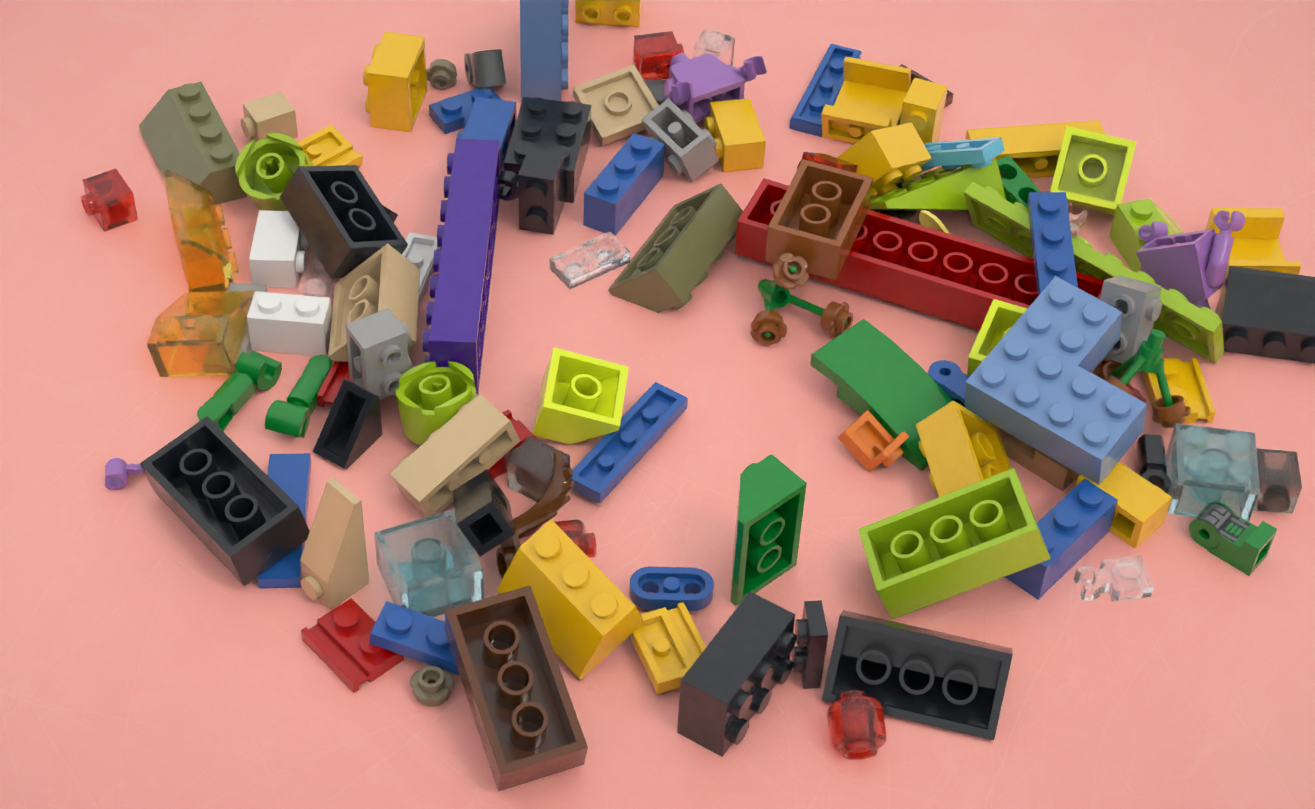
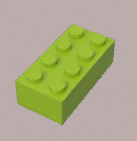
M1015 468L858 529L876 590L892 620L1051 559Z

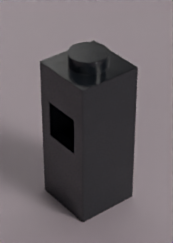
M487 469L453 490L456 524L480 557L515 535L510 502Z

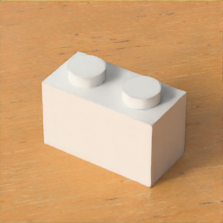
M259 210L249 257L252 284L267 285V287L297 288L300 273H306L307 255L304 248L310 249V245L289 211Z
M255 291L247 315L251 350L327 356L332 322L331 298Z

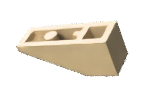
M334 477L326 482L300 559L303 578L301 586L310 599L314 601L318 599L329 610L334 609L370 583L362 500Z

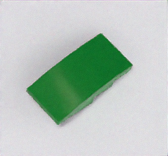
M862 319L811 354L810 365L838 385L837 397L861 415L868 410L894 439L905 431L909 438L899 446L904 451L901 456L921 471L929 466L927 459L919 449L918 442L920 437L916 424L950 403L952 399L918 363L865 319Z

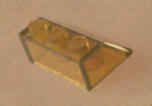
M171 170L162 171L172 230L190 297L227 291L229 284L233 283L232 274L239 273L235 252L227 251L232 249L228 227L221 229V226H225L221 204L214 205L210 190Z

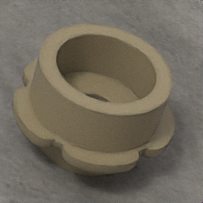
M436 59L431 62L430 68L426 69L427 80L436 89L445 90L448 87L455 86L457 83L456 67L449 60Z
M432 665L425 666L421 671H416L410 679V686L413 688V695L417 701L429 707L443 704L449 697L450 688L454 685L453 677L448 671L444 672L442 668Z

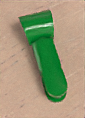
M253 350L250 354L242 351L236 362L234 373L214 393L213 397L198 409L197 417L199 421L208 416L224 431L233 419V416L239 412L255 393L254 387L266 391L277 383L281 375L282 363Z
M316 355L312 357L302 376L286 398L287 402L275 400L270 405L265 417V429L295 437H305L310 416L318 405L317 394L332 367V360L328 356Z

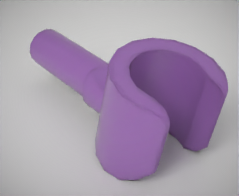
M121 458L110 459L105 465L106 488L109 490L123 489L127 485V476L144 473L140 463L127 464Z

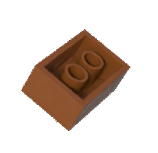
M803 159L768 226L765 261L775 264L778 262V257L782 254L792 253L794 256L799 255L806 260L808 273L837 280L868 214L873 178Z

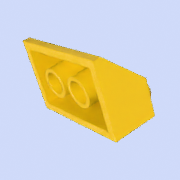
M954 400L916 424L920 437L918 442L919 449L927 459L931 471L929 473V480L939 497L1012 469L998 428Z
M552 519L519 547L497 588V592L502 594L531 586L554 653L580 680L644 623L636 606Z

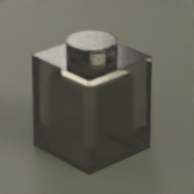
M529 436L519 448L515 447L512 449L506 459L505 467L507 469L508 488L538 502L551 484L554 469L553 453L560 450ZM562 452L564 458H567L569 461L568 469L570 468V455Z
M1256 449L1248 472L1252 510L1293 514L1302 490L1297 452Z

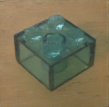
M1175 423L1166 452V474L1171 479L1168 495L1172 497L1168 514L1196 517L1208 503L1217 501L1226 504L1237 516L1249 522L1260 493L1255 433Z
M454 509L374 532L377 566L394 604L436 617L445 614L447 609L484 599L483 568L472 545L456 524Z

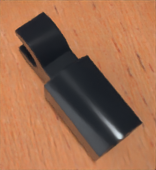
M1144 434L1137 441L1139 474L1168 494L1171 487V479L1166 474L1167 465L1164 439L1161 435Z

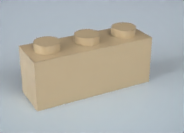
M479 393L472 401L464 404L457 414L445 425L432 432L427 441L410 456L403 458L389 474L400 492L432 521L454 501L453 490L484 470H489L519 443L520 439L511 421Z

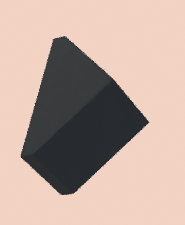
M344 379L313 452L344 469H348L382 436L379 396Z

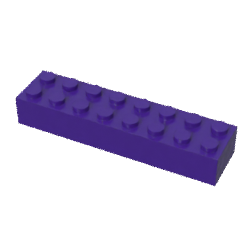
M456 138L454 153H448L447 174L451 176H445L444 198H448V200H441L440 220L445 222V224L438 225L437 247H441V250H434L433 270L438 272V275H431L430 298H434V302H427L426 324L431 325L430 329H423L422 351L429 352V356H425L424 363L435 361L436 367H449L448 361L466 366L474 376L476 393L478 395L500 199L498 198L500 184L497 181L500 175L499 140Z

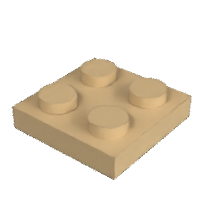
M634 64L573 87V97L576 102L591 105V128L602 146L645 130L642 119L659 106Z

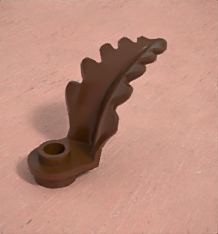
M560 451L553 453V476L547 491L532 508L513 519L515 535L500 544L501 548L497 549L496 562L502 579L521 546L519 539L530 536L538 531L544 523L558 514L557 511L570 500V495H566L574 487V480H571L574 471L572 468L567 469L569 461L567 458H564Z

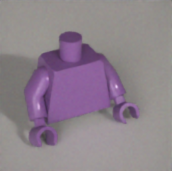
M679 53L670 62L669 79L664 83L663 102L669 98L681 111L686 110L696 123L701 122L705 117L709 116L710 102L744 99L745 83L754 80L757 75L767 73L763 56L750 57L743 61V66L737 68L723 63L713 54L707 53L689 59L686 54Z
M1224 210L1219 211L1214 217V223L1220 229V233H1215L1214 229L1168 235V227L1164 222L1153 221L1151 225L1141 226L1138 235L1141 240L1146 241V244L1136 252L1141 263V271L1151 276L1156 284L1164 289L1169 290L1171 288L1179 291L1187 298L1188 302L1198 308L1207 307L1211 309L1207 298L1224 284L1234 241L1231 232H1238L1244 226L1245 217L1243 213L1233 211L1228 224L1230 213Z

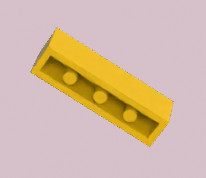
M1100 120L967 129L965 140L1002 137L1005 151L993 159L999 160L1009 155L1029 178L1054 177L1066 126L1105 134Z

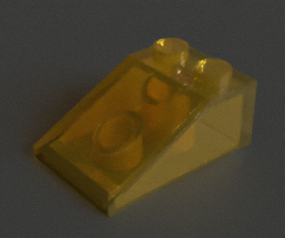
M257 290L185 292L155 318L147 341V347L159 376L231 375L234 373L248 328L247 315L254 293Z

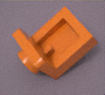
M867 410L837 438L866 470L871 472L880 463L887 468L904 453L899 446L909 436L903 431L894 439Z

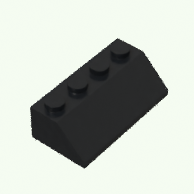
M1229 266L1215 313L1222 320L1224 352L1315 363V277Z
M843 610L839 616L822 700L994 740L1013 649Z

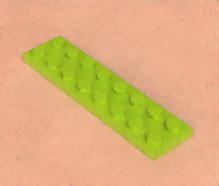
M972 181L964 191L972 225L1024 256L1033 259L1028 208L1018 202L1012 204L1003 199L994 188L990 186H984L983 188ZM1080 236L1072 237L1076 272L1102 280L1122 275L1159 286L1147 273L1143 271L1134 272L1125 267L1123 262L1110 253L1103 255L1093 249L1092 245ZM1162 287L1159 298L1162 300V310L1158 319L1154 321L1153 329L1162 331L1170 339L1216 364L1224 353L1222 320H1220L1218 314L1207 307L1198 308L1191 304L1182 293L1170 288L1166 290Z

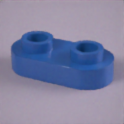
M648 566L640 568L632 574L629 596L636 606L646 610H657L664 607L667 610L677 608L678 603L684 602L688 611H698L706 608L711 603L714 581L709 573L699 568Z

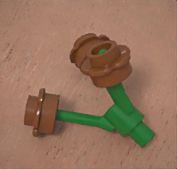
M784 253L778 257V262L773 266L774 280L763 279L758 283V291L761 292V296L764 299L765 311L755 316L751 323L752 330L750 334L754 340L765 345L778 343L780 338L786 336L787 326L784 324L783 317L773 310L775 308H782L788 303L821 316V328L828 331V334L832 337H837L840 333L850 328L853 314L848 312L849 304L843 302L841 305L832 301L823 309L791 295L788 289L792 290L797 286L802 287L808 281V264L799 255L794 256L792 253Z
M1152 329L1148 339L1141 342L1135 355L1123 364L1113 360L1103 361L1101 365L1094 369L1093 374L1133 396L1134 393L1126 385H1128L1138 371L1156 373L1162 398L1152 404L1154 410L1152 420L1155 423H1160L1164 428H1173L1185 422L1184 417L1188 416L1191 410L1189 406H1185L1182 396L1170 394L1164 370V360L1161 358L1164 352L1162 344L1166 334L1160 330Z

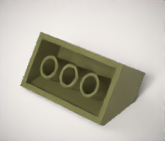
M202 81L168 89L140 123L139 130L180 214L247 197L239 184L235 171L236 161L240 153Z
M722 183L675 204L608 291L612 296L657 313L672 307L675 310L680 309L691 300V291L694 287L708 277V268L724 255L722 249L725 245L736 238L737 221L743 210Z

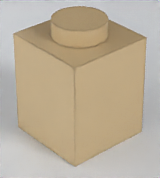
M281 91L243 103L244 118L241 119V127L247 139L252 138V140L257 142L266 138V134L270 133L285 134L293 139L298 137L295 109Z

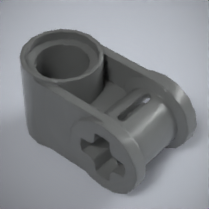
M502 49L464 54V67L469 84L476 85L478 88L506 84Z

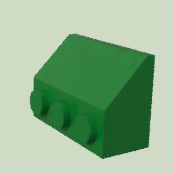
M772 454L758 463L748 465L740 474L730 602L735 606L739 605L749 592L755 594L797 565L807 483Z

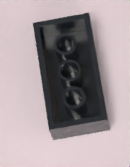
M208 416L140 463L155 494L243 586L304 543L308 538L310 531L300 507Z

